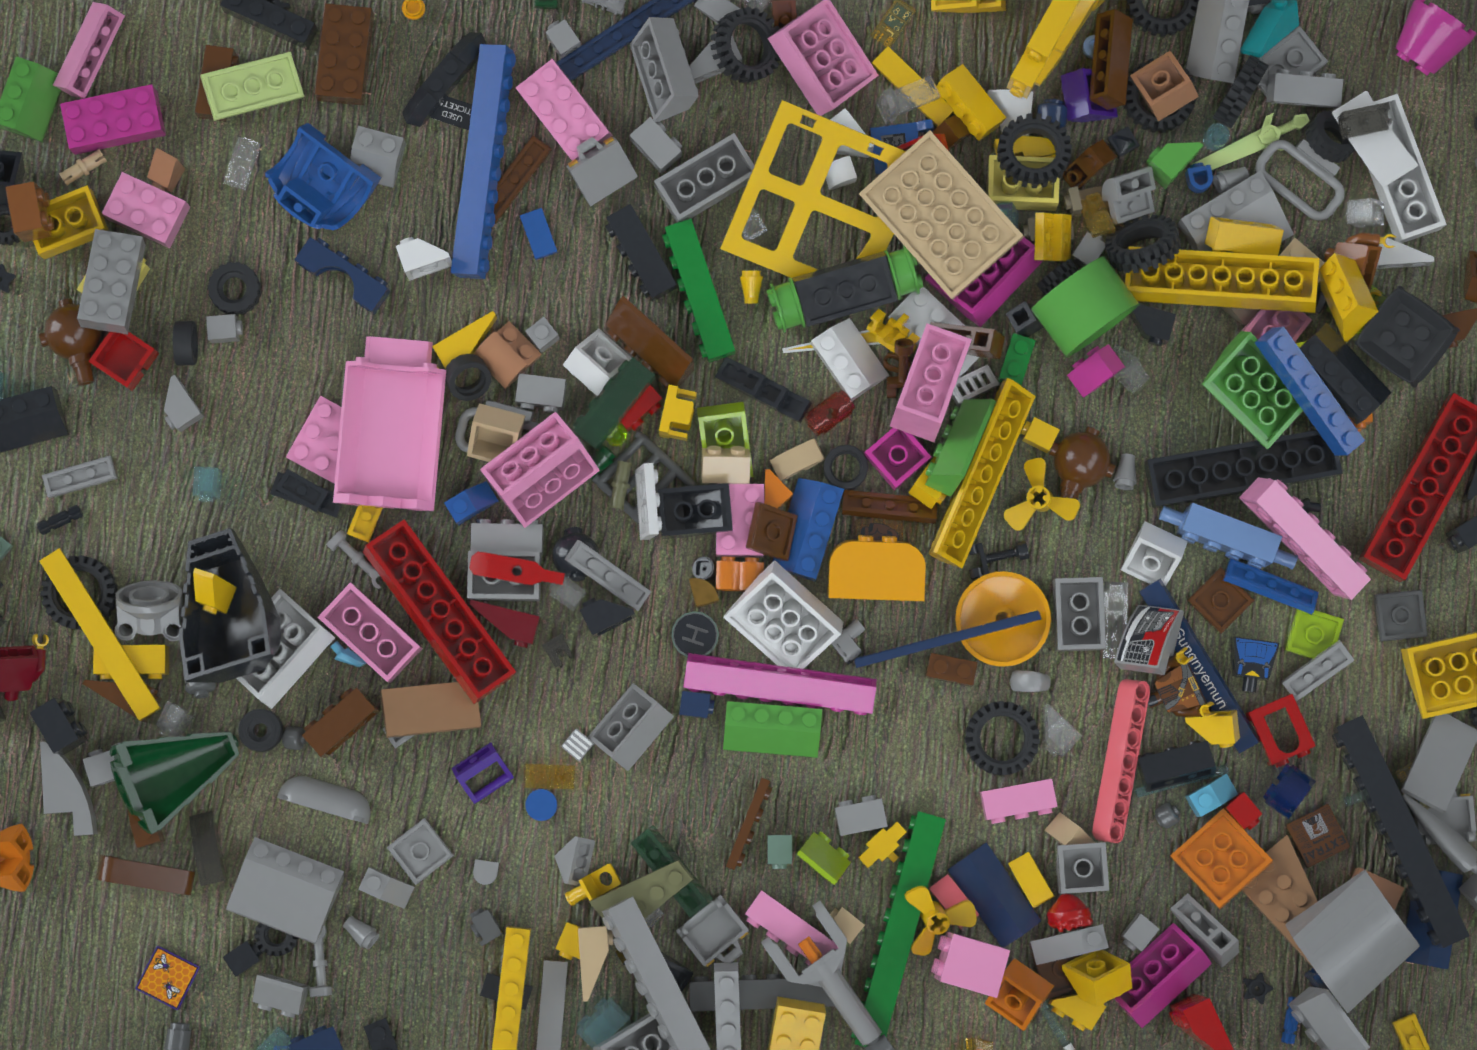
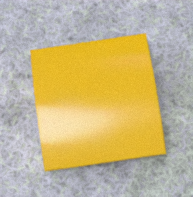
M1035 213L1034 260L1066 262L1068 259H1071L1072 215Z

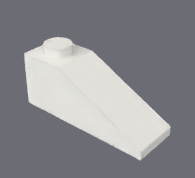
M1387 238V245L1395 247L1386 248L1383 244H1379L1382 250L1376 269L1429 266L1434 262V257Z

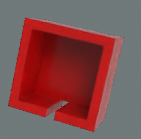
M129 331L128 334L109 332L88 362L133 392L145 375L141 372L142 369L148 370L159 355V352Z

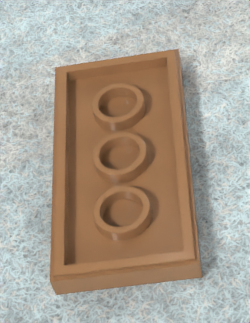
M458 682L382 689L380 691L386 738L481 728L478 702L473 704Z

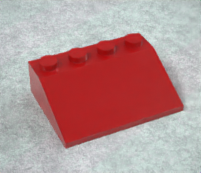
M1193 994L1169 1005L1171 1012L1168 1014L1174 1026L1177 1025V1027L1182 1029L1206 1050H1234L1210 998Z

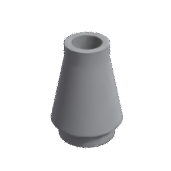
M1245 167L1218 171L1213 176V185L1218 193L1226 192L1249 178V173Z
M1121 455V460L1113 479L1116 488L1132 490L1137 483L1134 455Z
M350 916L343 925V928L349 932L361 948L370 949L379 938L376 928L357 920L353 916Z

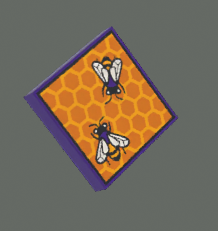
M157 945L135 989L179 1010L201 966Z

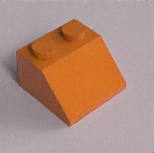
M1014 958L1004 971L997 998L989 996L984 1004L1025 1031L1047 999L1054 985Z

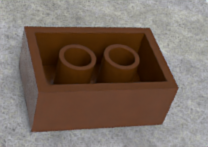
M349 688L340 696L342 701L337 705L331 704L322 712L324 716L319 721L314 719L304 728L306 732L302 736L320 757L328 758L380 712L361 689Z

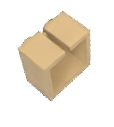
M479 403L472 421L467 456L487 462L493 460L522 437L525 415Z

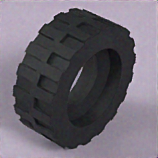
M1322 111L1307 126L1305 131L1306 140L1309 142L1311 149L1324 160L1326 159L1332 163L1344 162L1355 149L1333 116V111ZM1325 130H1328L1331 133H1333L1339 139L1341 144L1333 141L1326 134Z
M227 262V264L220 265L217 270L212 272L213 274L208 280L209 285H207L208 295L212 303L220 311L228 315H244L246 312L253 310L254 306L258 304L259 297L262 294V286L259 281L260 279L249 266L243 265L240 262ZM230 278H240L246 284V292L238 300H230L224 295L223 286Z

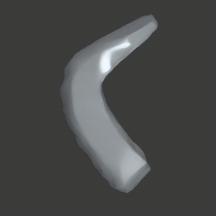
M1014 670L1010 678L1011 689L1019 692L1047 691L1051 684L1048 675L1035 671Z

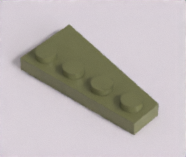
M677 860L589 901V903L603 918L602 911L626 898L633 897L645 919L694 878L680 860Z

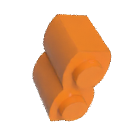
M721 557V561H716L715 590L745 592L758 575L764 571V562H759V558L753 557L745 558V562L735 561V557Z

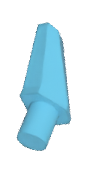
M338 641L330 646L337 655L335 660L356 667H362L366 664L361 657L349 648L344 649Z

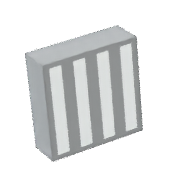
M575 729L561 747L580 762L594 743L578 729Z

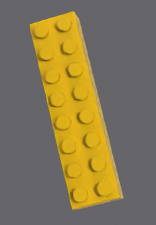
M1129 246V249H1130V250L1144 248V247H1131V246ZM1179 250L1178 254H1174L1175 257L1172 260L1167 259L1168 263L1165 265L1158 263L1159 268L1153 269L1151 266L1148 267L1149 271L1144 272L1143 269H1140L1139 273H1133L1132 269L1130 273H1126L1125 285L1135 299L1140 302L1315 313L1320 258Z

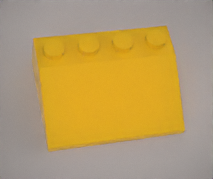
M1477 632L1401 649L1405 670L1422 719L1477 707Z

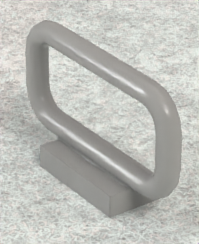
M1304 139L1296 147L1286 140L1273 141L1266 147L1256 162V173L1261 171L1272 189L1313 220L1322 221L1328 219L1344 199L1345 191L1343 185L1334 177L1340 167L1334 162L1324 160L1321 156L1317 155ZM1283 149L1335 190L1334 198L1323 211L1314 210L1266 172L1265 164L1276 150Z
M491 400L486 401L487 406L525 415L523 429L531 431L539 425V423L532 422L535 413L533 411ZM478 407L466 409L458 421L455 441L457 446L466 453L469 445L464 438L469 419L475 416Z

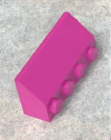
M1173 923L1130 962L1132 989L1113 999L1143 1028L1212 963L1203 950Z

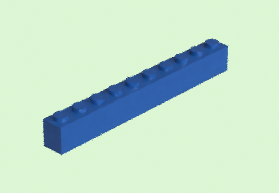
M480 44L451 273L459 278L485 279L486 273L489 271L488 253L492 247L491 230L495 224L494 207L498 201L497 183L501 178L500 160L504 155L503 136L507 132L506 113L510 109L508 97L509 90L513 86L512 67L516 63L514 51L506 45Z

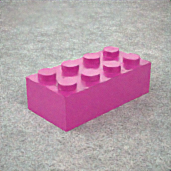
M152 84L60 104L68 146L74 155L166 136L158 93Z

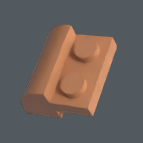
M510 321L497 332L494 331L487 337L474 353V355L483 359L491 375L505 389L518 379L519 373L523 374L542 355Z

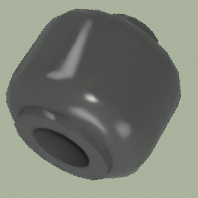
M289 726L284 730L282 743L286 749L301 750L303 748V745L307 743L302 736L305 733L304 728Z
M1166 802L1155 809V818L1161 827L1168 829L1180 821L1178 816L1180 811L1176 805L1172 806L1169 802Z

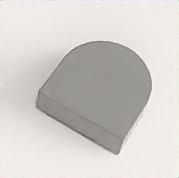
M475 859L473 871L475 880L482 885L493 883L498 875L499 862Z

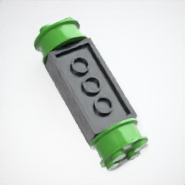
M903 245V249L890 253L884 250V253L879 252L793 278L790 277L789 282L775 286L770 283V289L766 290L771 306L776 308V311L772 312L778 330L782 329L783 333H786V329L802 325L803 328L892 303L901 300L902 295L912 292L918 295L920 294V289L924 288L920 274L914 268V266L918 265L917 259Z

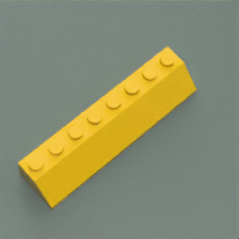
M1010 378L1002 381L994 399L996 403L965 477L956 488L950 500L949 507L929 551V555L937 560L959 568H963L1036 397Z

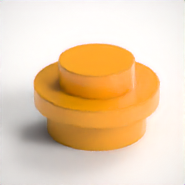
M405 0L402 4V12L410 20L420 19L425 13V4L422 0Z

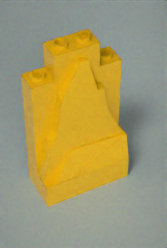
M1052 0L1010 77L1007 88L1010 90L1009 92L1017 98L1024 97L1027 99L1035 85L1040 87L1057 66L1091 12L1095 11L1105 0Z

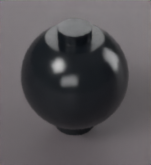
M579 527L565 529L564 536L556 542L552 552L553 564L557 571L565 573L566 578L575 582L583 581L587 577L586 574L565 560V557L576 541L580 540L599 554L595 541L590 536L583 534L582 528Z

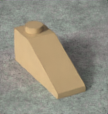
M606 926L578 928L583 1002L589 1001L608 955L609 945H614L613 933L608 931Z

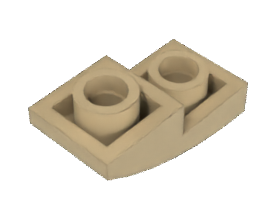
M811 439L776 456L770 462L778 478L781 481H785L800 471H806L824 461L825 457L816 439Z

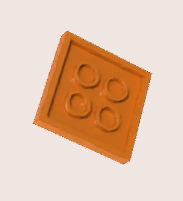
M1224 808L1170 855L1174 862L1219 910L1273 863L1268 854Z

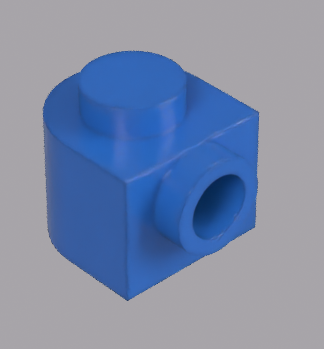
M1195 163L1190 165V168L1185 172L1187 186L1194 193H1203L1212 184L1211 165L1204 166L1203 163Z

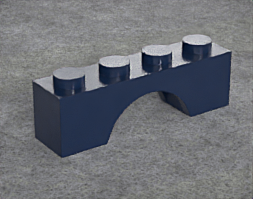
M310 237L294 259L295 262L316 277L327 271H340L347 274L354 284L353 300L355 303L375 315L390 294L389 289L386 287L388 283L378 276L372 278L367 275L368 270L358 263L355 266L348 262L349 257L338 250L334 253L328 249L330 245L319 237L317 240Z

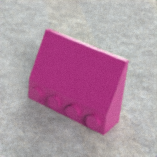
M1023 237L953 300L930 274L925 277V280L964 316L981 327L1043 261L1034 260L1035 245Z

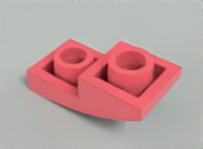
M948 874L929 888L931 894L945 910L964 900H968Z

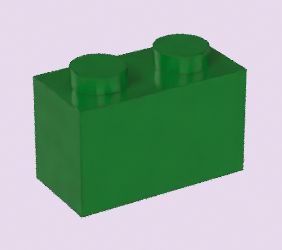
M1013 333L997 379L999 383L1010 378L1019 385H1022L1036 340Z

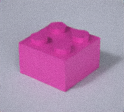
M895 428L887 432L864 453L867 460L894 491L931 459V455L912 434Z

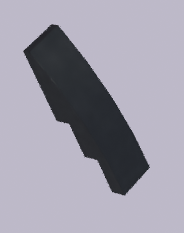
M725 357L715 375V378L800 424L812 404L810 400L791 392L788 388L768 379L765 375L728 357Z

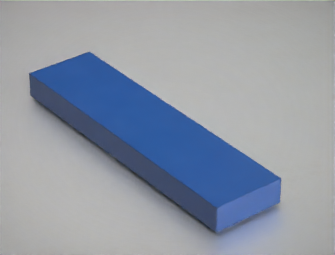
M1231 558L1227 564L1223 580L1309 614L1314 612L1319 594L1317 591Z

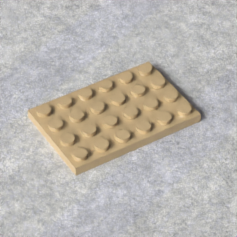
M928 131L859 193L952 300L1024 237L931 131Z

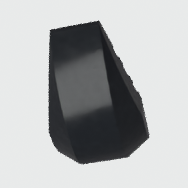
M232 528L188 541L185 568L187 582L183 588L185 603L184 607L181 608L183 623L182 628L179 629L185 681L222 683L264 670L280 646V617L245 547ZM195 568L215 574L237 587L226 614L217 611L216 615L203 610V605L195 601L193 578Z

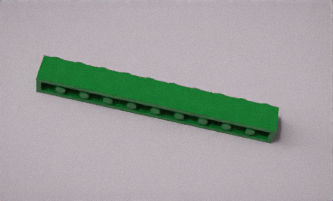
M917 811L916 816L911 815L908 829H912L910 839L905 838L902 847V852H905L904 861H899L895 875H898L899 879L897 885L892 884L889 895V898L893 899L891 908L886 907L883 916V921L886 922L885 930L879 931L876 944L880 945L878 955L873 954L870 968H873L871 978H866L863 991H866L867 995L865 1001L861 1000L881 1029L882 1033L880 1036L883 1034L887 1036L921 913L920 910L905 899V893L917 886L928 887L946 822L944 818ZM851 1032L850 1038H854L853 1043L862 1046L855 1034Z

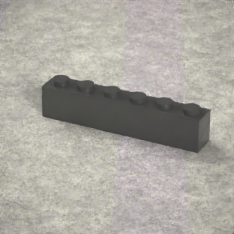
M756 974L742 975V979H739L740 1010L773 1009L776 1006L777 996L825 1004V1007L834 1006L822 987L788 982L786 978H781L780 974H766V979H757ZM709 976L694 977V981L689 982L690 1010L715 1011L714 980L709 981Z

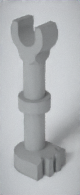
M342 529L338 531L326 545L332 551L340 547L352 559L351 562L354 565L357 564L372 578L373 586L380 589V585L376 582L377 577L380 576L378 572L364 558L365 555L361 551L355 550L345 540L347 534Z
M325 925L316 944H314L315 961H313V967H316L317 987H309L310 997L332 995V987L327 986L325 966H327V960L324 958L323 938L327 934Z

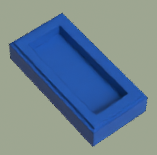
M542 208L520 215L535 260L558 253Z

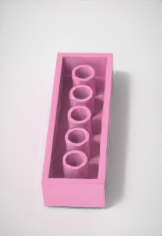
M1258 477L1239 498L1273 533L1283 536L1281 539L1282 543L1294 555H1298V559L1333 595L1352 600L1371 580L1366 574L1367 569L1359 562L1355 563L1350 558L1351 553L1344 546L1341 545L1339 547L1334 541L1336 539L1335 536L1327 529L1323 530L1318 525L1320 522L1318 518L1310 512L1307 513L1302 508L1304 506L1297 497H1291L1286 492L1288 488L1283 482L1278 479L1272 480L1270 478Z

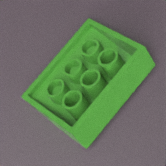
M1240 331L1224 349L1202 382V385L1266 449H1269L1303 410L1254 343L1258 339L1251 332Z

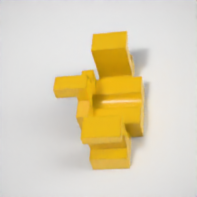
M878 308L870 317L872 321L866 329L876 335L875 340L893 353L896 340L901 338L910 339L914 343V352L920 337L913 332L908 337L910 330L904 324L909 320V316L904 313L897 321L891 317L885 325L883 321L886 313Z
M898 822L887 831L884 828L881 829L866 843L869 848L859 859L867 868L878 859L883 862L887 857L894 863L899 858L893 852L900 846L897 841L907 832Z

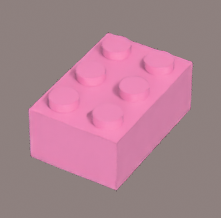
M122 172L102 215L111 222L170 248L190 206L186 201Z
M729 484L733 531L716 533V557H763L764 555L746 549L755 503H764V484Z

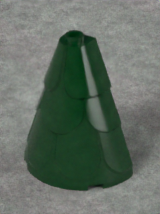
M231 732L190 733L186 736L123 741L111 747L110 756H114V760L110 762L116 786L131 815L139 817L138 825L145 832L153 834L161 830L208 783H212L240 754L238 751L239 743Z

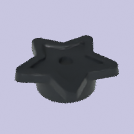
M0 264V277H2L0 290L9 293L11 281L16 278V275L8 273L4 264Z
M1259 973L1254 979H1243L1247 987L1244 999L1255 998L1260 1004H1264L1265 995L1273 990V986L1265 983L1263 973Z

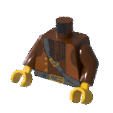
M1184 647L1177 654L1169 657L1165 675L1156 674L1157 679L1154 683L1157 691L1150 693L1148 704L1150 708L1164 703L1168 713L1172 712L1175 716L1210 718L1215 716L1217 713L1209 711V707L1214 705V703L1209 702L1205 704L1206 700L1190 667L1189 661L1193 659V656L1187 658L1184 652L1188 648Z

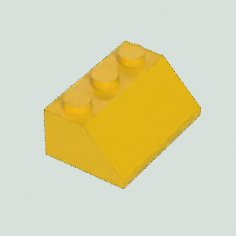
M1334 253L1319 268L1320 285L1342 338L1345 342H1348L1379 311L1356 261Z

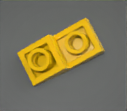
M1030 852L1008 863L1033 908L1055 897Z

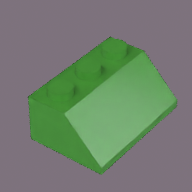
M16 56L0 99V129L43 143L62 91L53 86L58 73L38 63Z

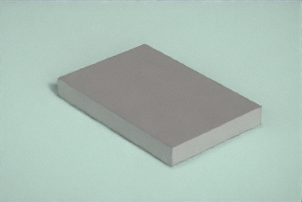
M1298 26L1261 58H1257L1269 65L1257 86L1267 98L1269 74L1277 73V69L1291 70L1293 75H1299V71L1313 72L1314 74L1325 66L1328 61L1303 29Z

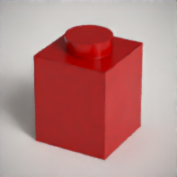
M1240 792L1222 807L1243 829L1248 828L1251 830L1260 822L1258 818L1262 813L1245 792Z

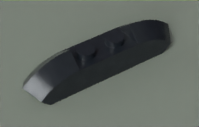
M469 32L450 50L403 110L402 114L406 124L421 127L428 121L478 61L480 44H486L482 33Z

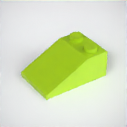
M744 402L697 408L702 448L720 446L721 448L731 449L733 446H742L750 451ZM750 458V477H754L752 460Z
M821 831L819 834L813 832L796 852V855L828 882L835 885L851 862L848 860L850 855L840 847L834 849L829 844L831 839Z

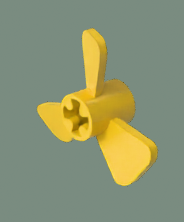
M1035 458L1026 461L1024 470L1032 488L1027 493V501L1005 510L1004 519L1014 530L1021 531L1036 510L1045 512L1049 509L1066 521L1075 519L1080 509V502L1073 498L1054 497L1052 492L1044 487L1045 460ZM1043 491L1046 494L1043 496L1045 503L1041 506L1040 502H1035L1033 499Z
M917 886L905 893V899L921 911L920 916L926 925L911 945L913 954L928 955L932 950L935 935L945 933L950 925L973 927L977 922L975 906L970 900H964L944 910L940 903L932 901L929 890L925 886Z

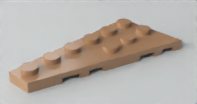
M1286 835L1266 852L1273 860V863L1241 891L1311 965L1292 938L1285 924L1317 903L1318 900L1290 839Z

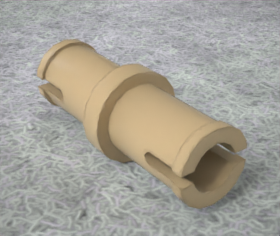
M97 149V151L86 158L76 160V164L60 172L59 175L68 186L83 175L88 176L91 170L107 162L101 151Z

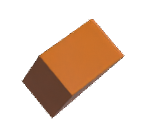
M765 469L764 504L780 509L793 496V493L770 469Z

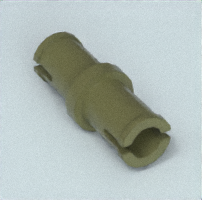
M617 461L615 480L611 484L613 491L609 507L624 510L627 489H630L628 482L632 463Z

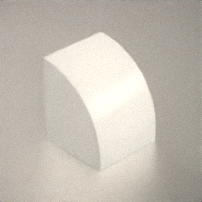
M850 155L832 162L826 176L829 190L856 182L857 176Z

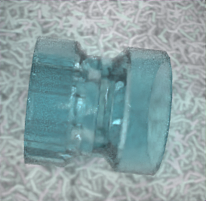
M1220 123L1211 125L1203 136L1205 147L1211 151L1222 149L1229 140L1230 133L1228 128Z

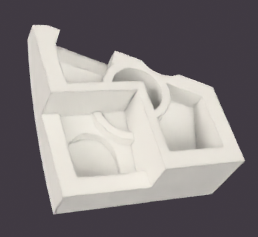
M1010 90L987 91L989 97L1006 116V119L1000 125L1001 133L1005 126L1008 127L1011 120L1016 122L1017 117L1020 115L1025 119L1026 114L1031 113L1032 91L1027 99L1013 96L1009 92Z

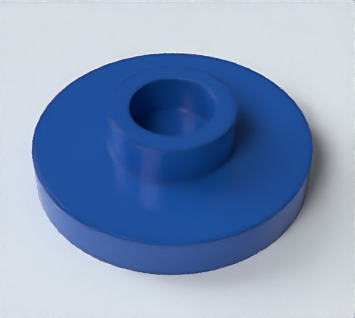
M535 790L526 799V811L535 820H548L557 810L556 797L548 790Z

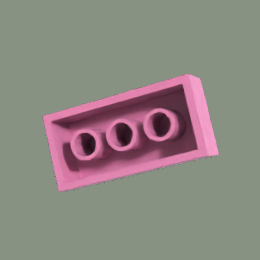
M553 59L516 87L517 91L572 161L579 159L577 146L584 141L594 137L600 144H603V141L613 136ZM594 146L593 148H591L590 150L586 151V152L583 153V154L585 155V154H587L588 152L592 151L593 149L596 148V146Z
M349 583L318 616L329 629L388 683H391L423 649L352 583Z

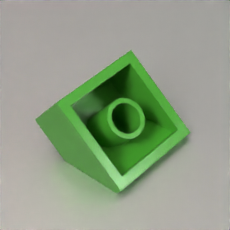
M1200 142L1167 143L1162 149L1158 146L1146 161L1148 166H1152L1154 179L1166 189L1197 156L1203 144Z

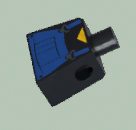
M1242 637L1231 638L1232 676L1243 678V692L1256 693L1257 681L1269 680L1280 643Z

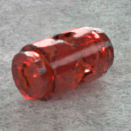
M843 390L840 392L835 391L821 404L808 411V415L804 420L816 436L825 435L836 427L838 423L852 415L855 405ZM832 408L833 412L831 415L833 417L829 419L826 416L829 413L827 409Z

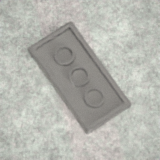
M1449 714L1434 716L1400 791L1442 814L1446 812L1477 742V730Z

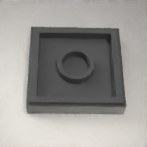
M1422 590L1373 595L1379 642L1428 637Z

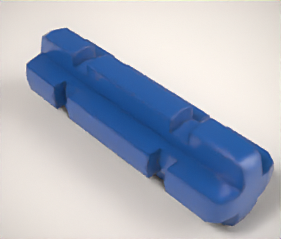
M1289 997L1288 1004L1291 1001H1293L1296 997ZM1290 1006L1286 1010L1283 1027L1285 1032L1282 1033L1281 1040L1283 1043L1294 1044L1296 1036L1294 1031H1297L1298 1022L1292 1016L1291 1012L1293 1010Z

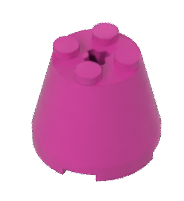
M1414 0L1395 47L1398 50L1396 55L1407 63L1410 59L1418 64L1416 69L1428 76L1430 72L1435 74L1472 42L1477 33L1472 29H1469L1467 32L1463 30L1465 25L1437 5L1431 2L1426 5L1424 4L1425 0Z

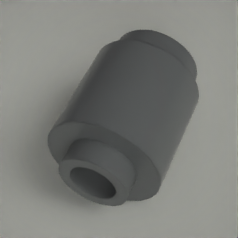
M170 1023V1028H167L165 1050H189L192 1030H189L190 1024Z

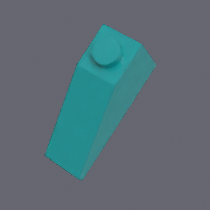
M1272 0L1267 4L1243 43L1240 53L1261 58L1299 26L1297 0Z

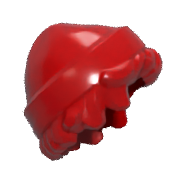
M1070 893L1062 894L1047 911L1049 926L1058 929L1061 933L1065 928L1067 931H1070L1072 928L1077 929L1079 926L1086 928L1093 924L1090 909L1077 896Z

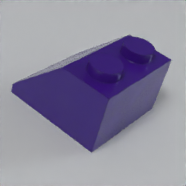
M1081 68L1061 75V88L1065 106L1067 107V121L1083 123L1118 117L1117 107L1107 110L1089 100L1092 69Z

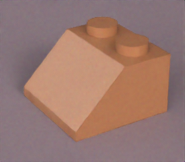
M1168 51L1130 75L1158 122L1199 97L1192 81L1171 51Z

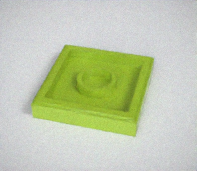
M1296 609L1284 651L1313 659L1338 641L1344 619L1317 610L1309 614Z

